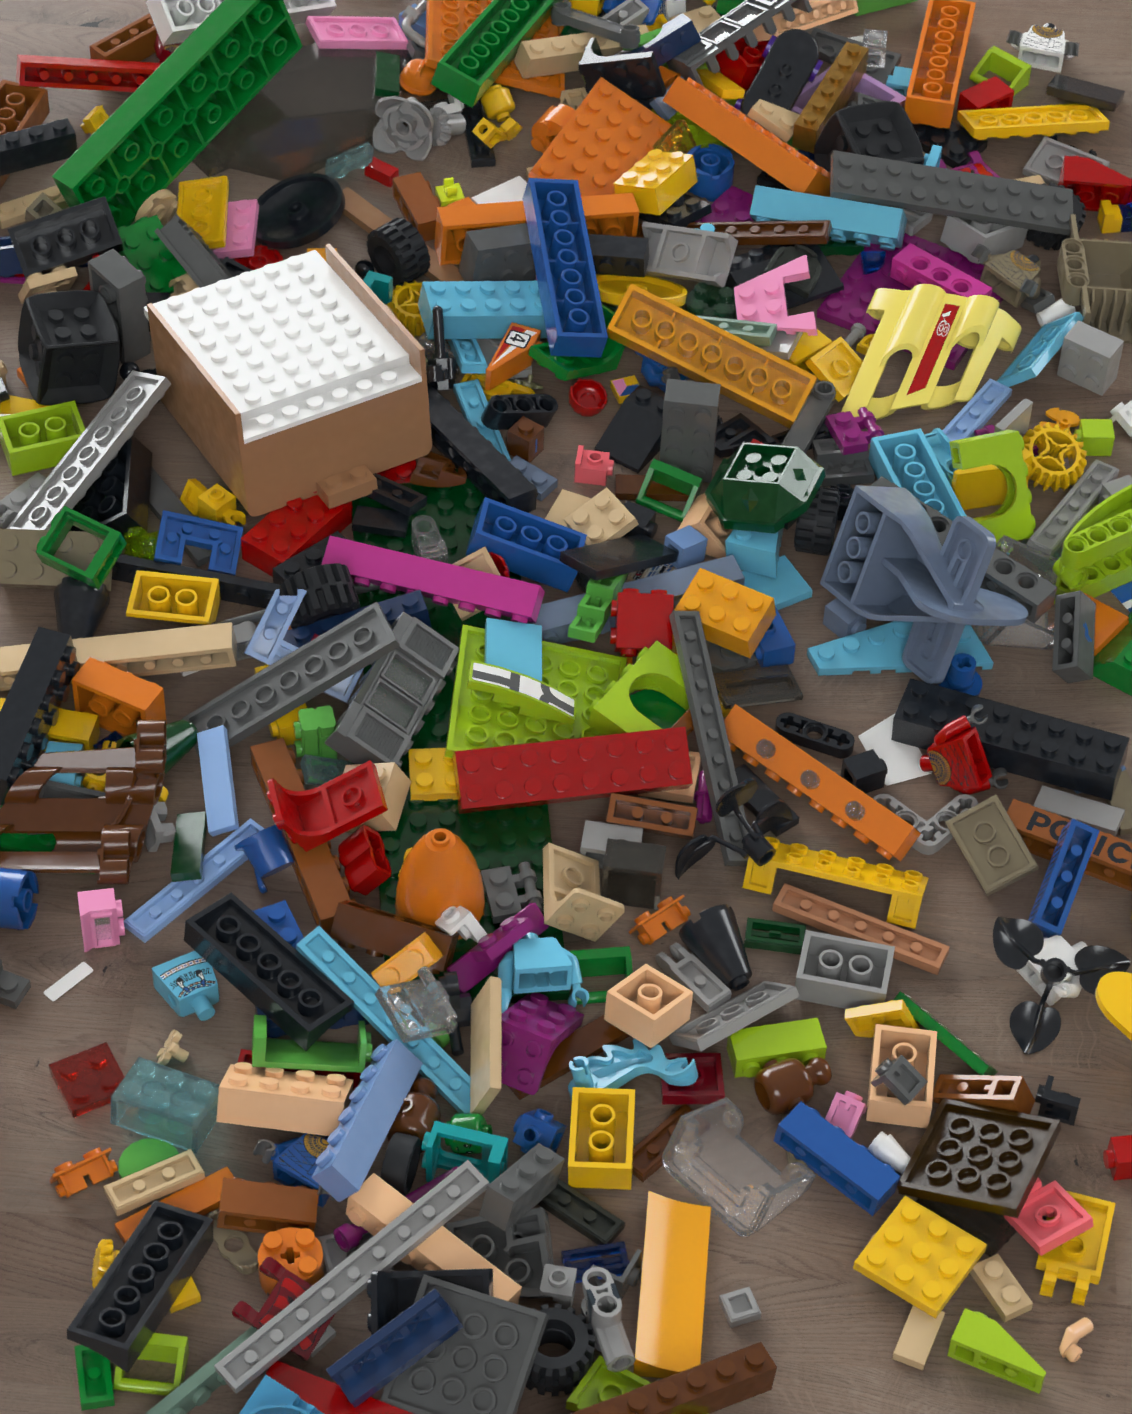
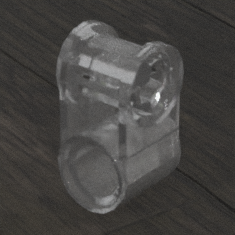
M426 515L413 519L411 543L416 556L447 563V547L440 535L435 520Z

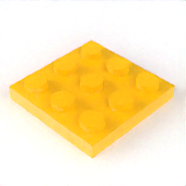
M904 1196L854 1261L853 1269L936 1319L986 1251L987 1244L914 1200Z

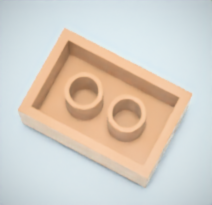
M876 1024L872 1043L866 1121L918 1128L928 1127L933 1101L937 1031ZM900 1055H903L928 1081L913 1100L906 1105L884 1083L877 1087L871 1084L878 1075L875 1069L887 1058L893 1061Z

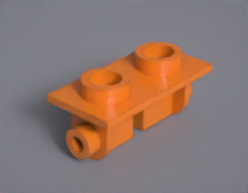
M681 895L675 900L670 896L657 905L659 910L651 914L649 910L644 912L634 920L636 925L629 933L632 934L637 930L639 942L642 945H651L667 934L662 923H665L668 929L672 931L687 922L691 912L688 907H682L679 903L685 896Z
M99 1147L84 1154V1160L74 1165L72 1161H68L57 1166L54 1169L55 1173L51 1176L50 1183L58 1181L59 1185L55 1186L58 1196L60 1198L63 1196L68 1198L87 1189L88 1186L83 1178L84 1176L88 1175L93 1185L113 1177L114 1172L118 1171V1167L114 1159L110 1161L107 1159L112 1151L111 1148L102 1151Z

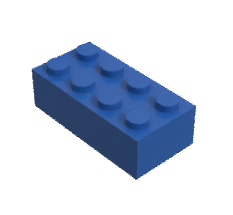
M485 497L474 520L466 555L468 556L486 547L488 552L496 553L504 559L510 572L568 593L578 571L559 561L560 552L583 547L587 535Z

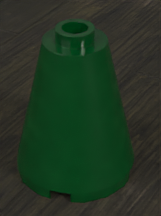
M182 719L166 724L167 758L165 774L197 744L198 730L193 723ZM137 733L126 735L119 739L116 748L134 747L133 742L134 739H137Z

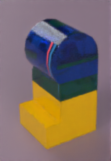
M1110 200L1100 201L1097 221L1101 234L1132 232V202L1126 205H1112Z

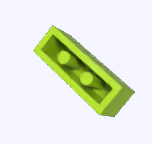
M817 1017L742 1028L728 1036L726 1049L734 1077L750 1078L755 1077L758 1071L771 1060L779 1062L788 1058H796L804 1065H807L809 1060L814 1057L825 1059L827 1046Z

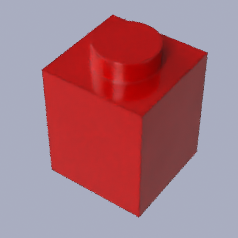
M1132 1135L1110 1137L1108 1148L1103 1152L1104 1165L1106 1169H1110L1113 1181L1132 1179Z

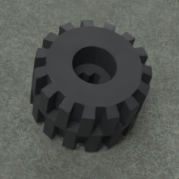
M334 563L314 566L294 574L279 586L281 596H297V589L307 591L290 624L292 629L307 626L332 616L341 615L356 610L361 606L349 569L345 564Z

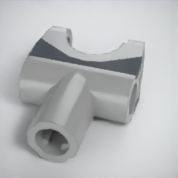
M600 1267L590 1268L582 1277L585 1298L581 1303V1313L586 1317V1324L590 1323L593 1328L595 1349L602 1352L607 1369L613 1372H620L628 1369L635 1362L633 1351L621 1322L622 1302L609 1271ZM593 1276H599L606 1282L601 1286H593L589 1284L588 1280Z

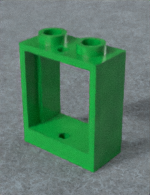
M64 506L61 512L53 517L51 528L46 536L41 537L39 540L36 554L42 563L99 590L127 543L120 532ZM73 525L104 540L86 571L54 556Z

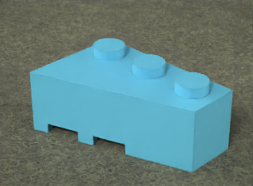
M783 528L777 533L733 530L725 540L726 556L734 555L740 569L743 571L776 579Z

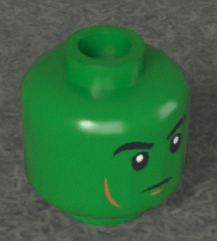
M456 1113L450 1121L446 1122L447 1124L493 1134L491 1124H487L482 1114ZM444 1138L445 1144L450 1146L454 1153H482L481 1146Z

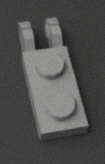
M37 472L0 500V527L3 529L8 527L44 482L45 476Z
M676 942L669 947L672 956L678 963H675L665 952H660L656 955L655 960L658 966L666 974H669L674 981L693 991V999L706 1012L731 999V990L693 953L690 954L682 947L681 944Z

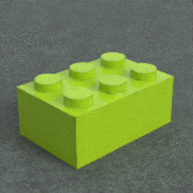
M75 401L0 417V442L12 476L56 467L85 430Z

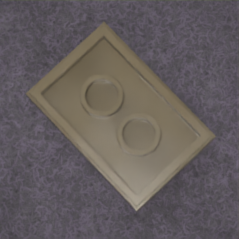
M997 795L984 800L945 822L987 897L1039 869Z

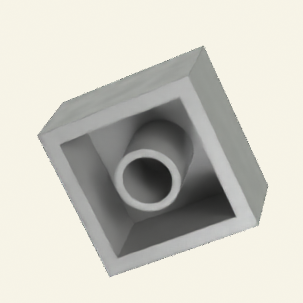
M1078 321L1064 337L1057 376L1102 396L1117 378L1124 341Z

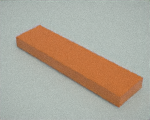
M226 1166L205 1177V1179L193 1183L159 1202L204 1216L219 1208L223 1178L232 1179L235 1177ZM151 1205L115 1223V1230L124 1244Z

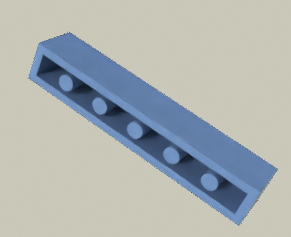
M395 1039L386 1046L381 1044L371 1054L373 1059L371 1064L360 1075L362 1080L360 1085L351 1093L349 1106L340 1114L338 1127L329 1135L327 1139L329 1144L326 1150L316 1160L318 1166L311 1178L338 1202L360 1190L404 1102L403 1099L406 1098L423 1064L398 1039Z

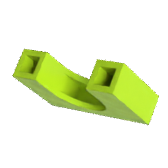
M1004 430L949 441L953 468L965 470L992 464L1000 469L1006 479L1007 494L1001 507L990 515L973 519L995 536L996 545L1030 538L1034 534L1033 530L1036 527V523L1030 510L1032 495L1027 487L1028 467L1025 461H1023L1024 440L1019 431Z
M658 641L650 648L644 647L636 658L637 662L634 665L629 663L620 675L621 679L618 682L613 680L606 688L602 699L597 697L588 709L591 714L587 724L602 735L662 729L638 712L633 706L629 695L641 689L661 692L685 710H688L689 703L678 655Z

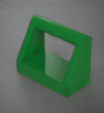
M653 458L635 503L682 522L701 491L703 478ZM652 481L688 495L689 498L684 510L681 511L647 497L646 494Z
M630 946L570 951L579 961L582 977L624 974L626 978L633 973ZM607 991L588 992L589 1000L587 1004L606 1003ZM575 997L577 1005H582V1000Z

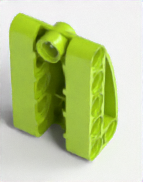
M1132 484L1095 506L1068 534L1063 544L1061 557L1054 563L1052 571L1057 575L1055 586H1057L1056 595L1081 590L1083 593L1095 598L1132 581Z

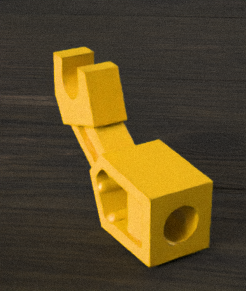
M483 117L472 132L491 149L498 142L510 141L516 137L523 127L509 117L498 128Z

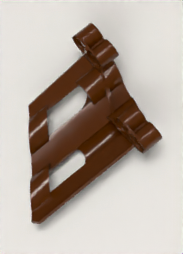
M136 720L137 739H134V747L42 753L35 765L23 772L9 789L5 797V804L0 808V835L2 833H52L56 838V845L51 852H0V868L27 870L34 873H99L97 884L128 885L132 864L137 863L140 859L145 844L147 826L154 805L157 804L164 784L167 758L166 721ZM56 773L106 774L104 796L98 798H39L44 785Z

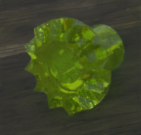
M139 526L129 528L128 532L124 533L127 543L124 554L153 560L159 530L147 533Z

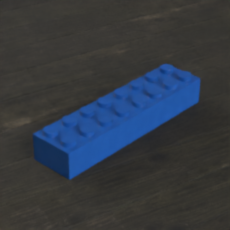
M529 178L522 199L550 355L601 357L608 335L578 180Z

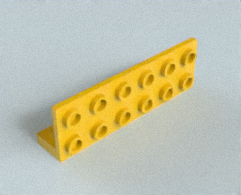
M768 836L765 838L776 850L774 857L763 866H758L750 856L748 857L742 887L744 889L771 895L777 868L890 894L892 897L886 922L913 929L916 928L922 898L929 879L918 871L906 870L903 872L895 870L889 864L879 863L873 865L865 863V860L859 857H839L833 851L820 850L818 852L808 849L803 844L793 843L788 845L780 843L777 838Z

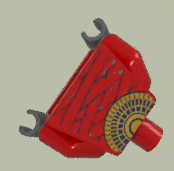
M975 705L971 709V715L967 717L963 715L946 724L935 735L934 743L927 748V755L921 756V769L924 772L934 771L937 783L940 786H947L968 795L990 790V786L993 785L998 789H1005L1008 786V779L997 780L998 777L1007 775V770L1005 768H996L991 773L977 729L970 726L972 723L980 725L987 721L988 714L982 718L974 716L976 711L983 709V705Z

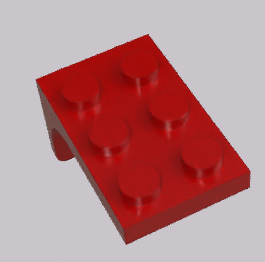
M371 760L319 787L306 791L288 790L282 787L274 778L267 781L269 787L267 797L275 810V813L272 815L275 825L279 830L284 829L292 843H298L306 852L388 811L378 772Z

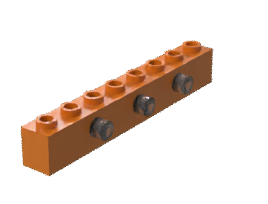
M735 704L724 719L729 746L732 752H735L738 748L745 753L742 757L745 761L754 767L761 764L766 768L764 774L777 783L780 779L788 783L786 789L800 798L804 794L811 799L808 803L811 807L820 813H823L824 810L830 812L833 815L830 820L841 828L845 829L847 825L855 830L853 836L866 845L869 841L873 842L878 846L875 851L890 861L893 856L901 862L921 833L915 827Z

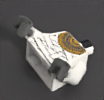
M1046 23L1043 26L1033 25L1028 32L1024 33L1009 30L1006 43H1010L1014 49L1019 50L1018 59L1026 62L1033 68L1061 73L1063 58L1071 60L1074 56H1078L1080 44L1065 40V32L1056 29V26L1052 23Z

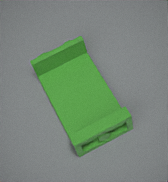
M254 1015L252 1067L362 1073L365 1070V1062H371V1032H366L365 1021H359L357 1044L316 1041L305 1051L294 1040L268 1039L266 1015Z

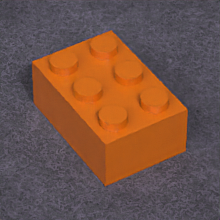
M91 657L71 679L75 711L98 715L99 726L105 730L124 737L137 733L136 720L166 721L164 688L154 682L146 681L130 672L122 671L107 662Z

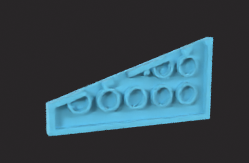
M893 621L807 649V657L818 676L850 675L854 671H870V674L881 673V670H895L896 673L912 672L904 665L902 654L913 622ZM965 625L954 656L959 653L969 654L976 660V667L982 666V670L992 669L994 662L972 626Z

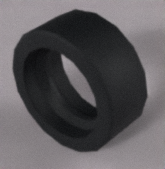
M396 1132L393 1134L385 1153L380 1178L403 1196L409 1193L417 1172L421 1152V1140L419 1137Z

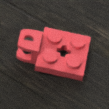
M1037 1178L1019 1217L1014 1218L1004 1215L1009 1224L1040 1256L1094 1227L1093 1218L1056 1180L1042 1187V1181ZM1043 1216L1054 1217V1219L1046 1221L1043 1220Z

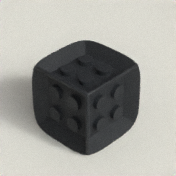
M895 101L859 104L835 112L827 121L814 147L815 163L828 172L831 170V154L833 150L924 165V153L915 129L903 107Z
M89 290L41 293L26 298L20 317L18 351L20 366L34 400L38 404L52 406L70 401H75L76 404L93 403L110 398L115 390L118 377L120 342L115 320L105 298L99 292Z

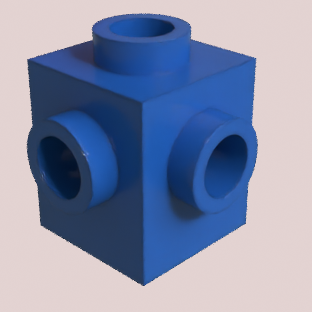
M537 1108L518 1117L513 1128L516 1134L512 1142L521 1146L520 1150L524 1153L530 1151L538 1143L556 1153L567 1126L554 1120L552 1113Z

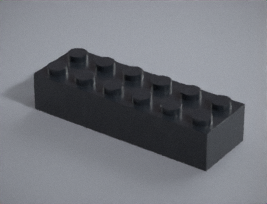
M38 626L0 711V805L5 804V797L18 777L35 765L40 750L46 748L48 732L51 726L56 725L59 717V707L62 702H66L71 679L80 669V663L76 657V648L69 634Z

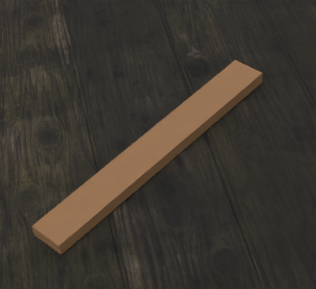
M349 187L342 190L345 196L343 214L369 234L392 220ZM427 246L430 255V268L424 274L432 281H464L456 266L453 264L440 265L436 252Z

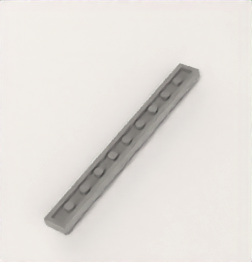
M467 1160L215 1364V1371L235 1394L240 1392L365 1290L372 1271H388L486 1191L489 1181Z

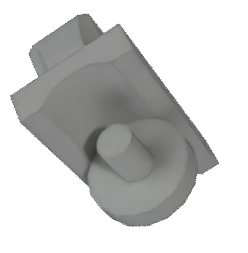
M157 802L154 805L145 839L148 852H157L160 843L172 842L176 832L174 824L160 822L165 821L167 817L165 802Z

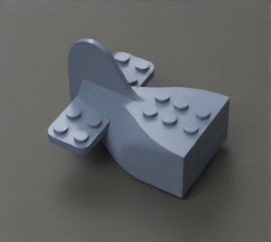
M855 486L820 584L851 610L863 617L880 621L913 622L903 650L902 660L904 665L924 682L930 684H941L943 682L965 625L1017 626L1023 624L1028 616L1027 609L1016 600L1003 594L980 588L996 547L995 536L989 530L969 516H957L953 520L942 546L930 516L917 498L906 488Z

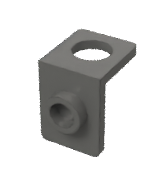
M637 1249L621 1277L610 1273L621 1300L630 1286H636L641 1276L642 1251ZM597 1276L589 1279V1284L593 1286L604 1284Z

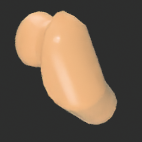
M1083 1317L1066 1328L1059 1347L1062 1358L1066 1357L1069 1362H1076L1081 1357L1080 1355L1083 1353L1082 1348L1077 1346L1079 1339L1093 1331V1323L1090 1319Z

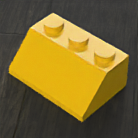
M136 570L126 617L210 625L216 621L221 600L219 579Z

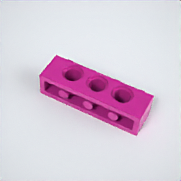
M909 243L892 258L890 277L911 289L919 284H933L941 287L948 294L963 297L973 295H987L991 297L992 287L912 243Z

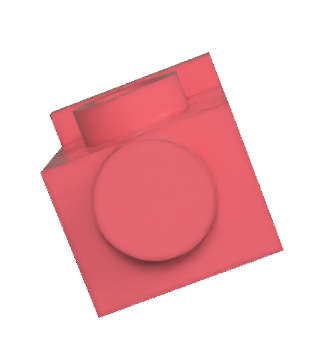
M579 445L575 461L574 482L606 486L607 476H612L614 470V460H610V452L584 450V446Z

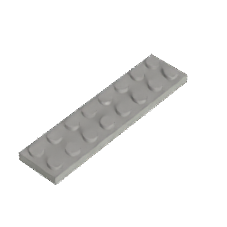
M132 370L6 529L49 530L53 517L60 513L64 506L73 509L78 501L86 495V491L93 482L101 476L102 471L109 462L117 456L124 443L133 436L139 424L148 417L154 405L163 398L166 390L171 385L169 380L164 376Z

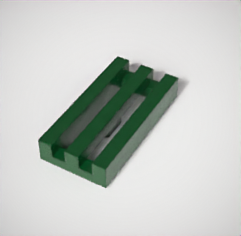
M747 917L744 947L801 955L806 925ZM752 929L762 930V931H770V933H769V932L754 931V930H752ZM781 933L792 934V935H799V936L784 935V934H781Z

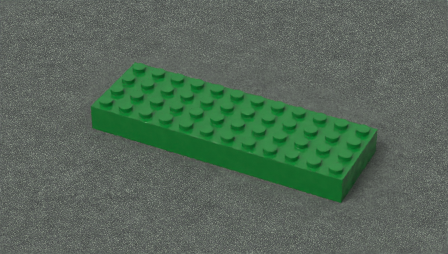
M224 0L52 175L68 207L71 208L105 196L116 227L130 226L135 221L136 214L141 205L155 192L166 189L303 47L284 1Z

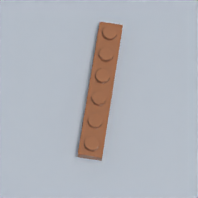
M784 883L773 903V912L832 935L894 946V959L935 975L939 974L949 953L950 947L786 883Z

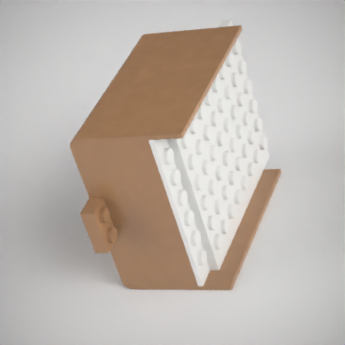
M330 243L325 245L326 261L316 250L298 256H291L274 264H267L250 272H243L238 276L220 280L202 288L193 289L178 296L169 297L154 304L149 303L144 307L145 317L149 320L157 375L166 377L171 383L161 402L246 511L254 517L287 506L286 502L299 497L304 500L318 495L326 506L331 509L372 494L373 490L378 489L377 478L373 474L423 457L432 449L425 349Z

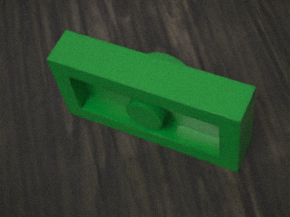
M83 1345L74 1346L81 1410L115 1406L110 1360Z

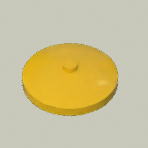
M596 275L601 302L618 307L631 283L677 307L686 304L687 289L678 283L647 275L645 277Z

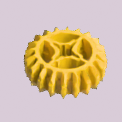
M414 279L413 283L404 282L403 286L396 285L395 290H393L392 302L386 305L413 337L421 336L424 339L426 331L418 308L422 283H417Z
M1048 422L1043 427L1038 424L1033 430L1029 429L1023 436L1024 447L1033 454L1034 446L1037 445L1039 449L1037 457H1034L1033 454L1032 470L1029 475V480L1032 479L1034 481V487L1040 484L1043 486V491L1051 487L1055 493L1059 488L1065 490L1068 489L1069 485H1075L1083 475L1084 468L1087 465V460L1085 459L1087 451L1082 450L1083 442L1076 441L1077 434H1069V427L1061 430L1058 423L1052 428ZM1067 457L1069 460L1068 469L1064 467V459Z

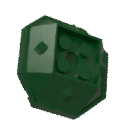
M743 442L730 458L722 460L705 491L708 504L718 516L724 529L777 533L785 527V523L798 518L809 509L826 475L824 467L808 457L799 447Z

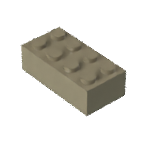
M0 529L1 587L55 589L57 585L61 584L64 577H70L42 563L36 554L39 540L41 537L46 536L49 530ZM69 531L54 556L86 571L104 540L88 532ZM112 569L103 582L106 585V591L111 592Z

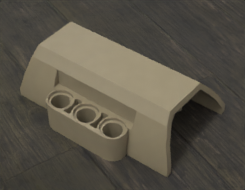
M1070 214V238L1062 242L1057 259L1062 300L1071 306L1080 305L1081 314L1084 317L1083 323L1123 340L1124 344H1131L1132 242L1126 240V242L1119 240L1109 241L1107 239L1098 240L1096 238L1091 240L1085 237L1079 239L1076 216Z

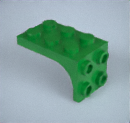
M158 216L142 217L135 224L128 227H118L117 230L124 251L118 253L121 256H125L129 263L137 270L143 272L146 278L145 291L169 292V296L171 293H174L173 286L169 287V282L187 272L154 232L157 228L161 229L163 227Z
M602 304L607 329L615 312ZM608 337L601 357L551 356L547 342L532 345L528 355L535 359L538 365L555 373L556 378L569 381L575 378H583L616 370L625 345Z

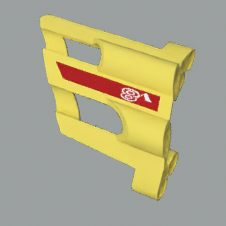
M919 284L911 290L876 289L866 314L868 312L870 316L879 320L880 323L841 412L851 411L853 417H859V408L866 407L878 420L893 414L899 409L921 406V409L934 410L947 407L956 402H968L972 399L996 349L1012 352L1022 327L1006 311L999 308L1000 303L997 299L987 295L963 297L948 294L944 289L933 284ZM957 343L965 348L973 349L961 380L952 385L937 386L953 346ZM899 350H909L912 353V360L898 392L887 397L873 398L889 357Z

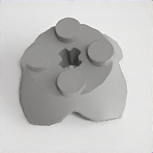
M390 96L379 99L375 106V112L380 120L372 134L373 148L386 154L405 151L406 155L412 160L424 161L432 146V129L434 127L433 117L429 110L414 97L405 99Z

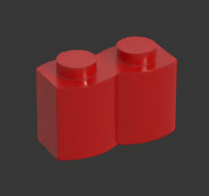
M362 825L338 845L339 861L345 867V876L352 891L366 896L391 877V866L384 854V843L378 831Z

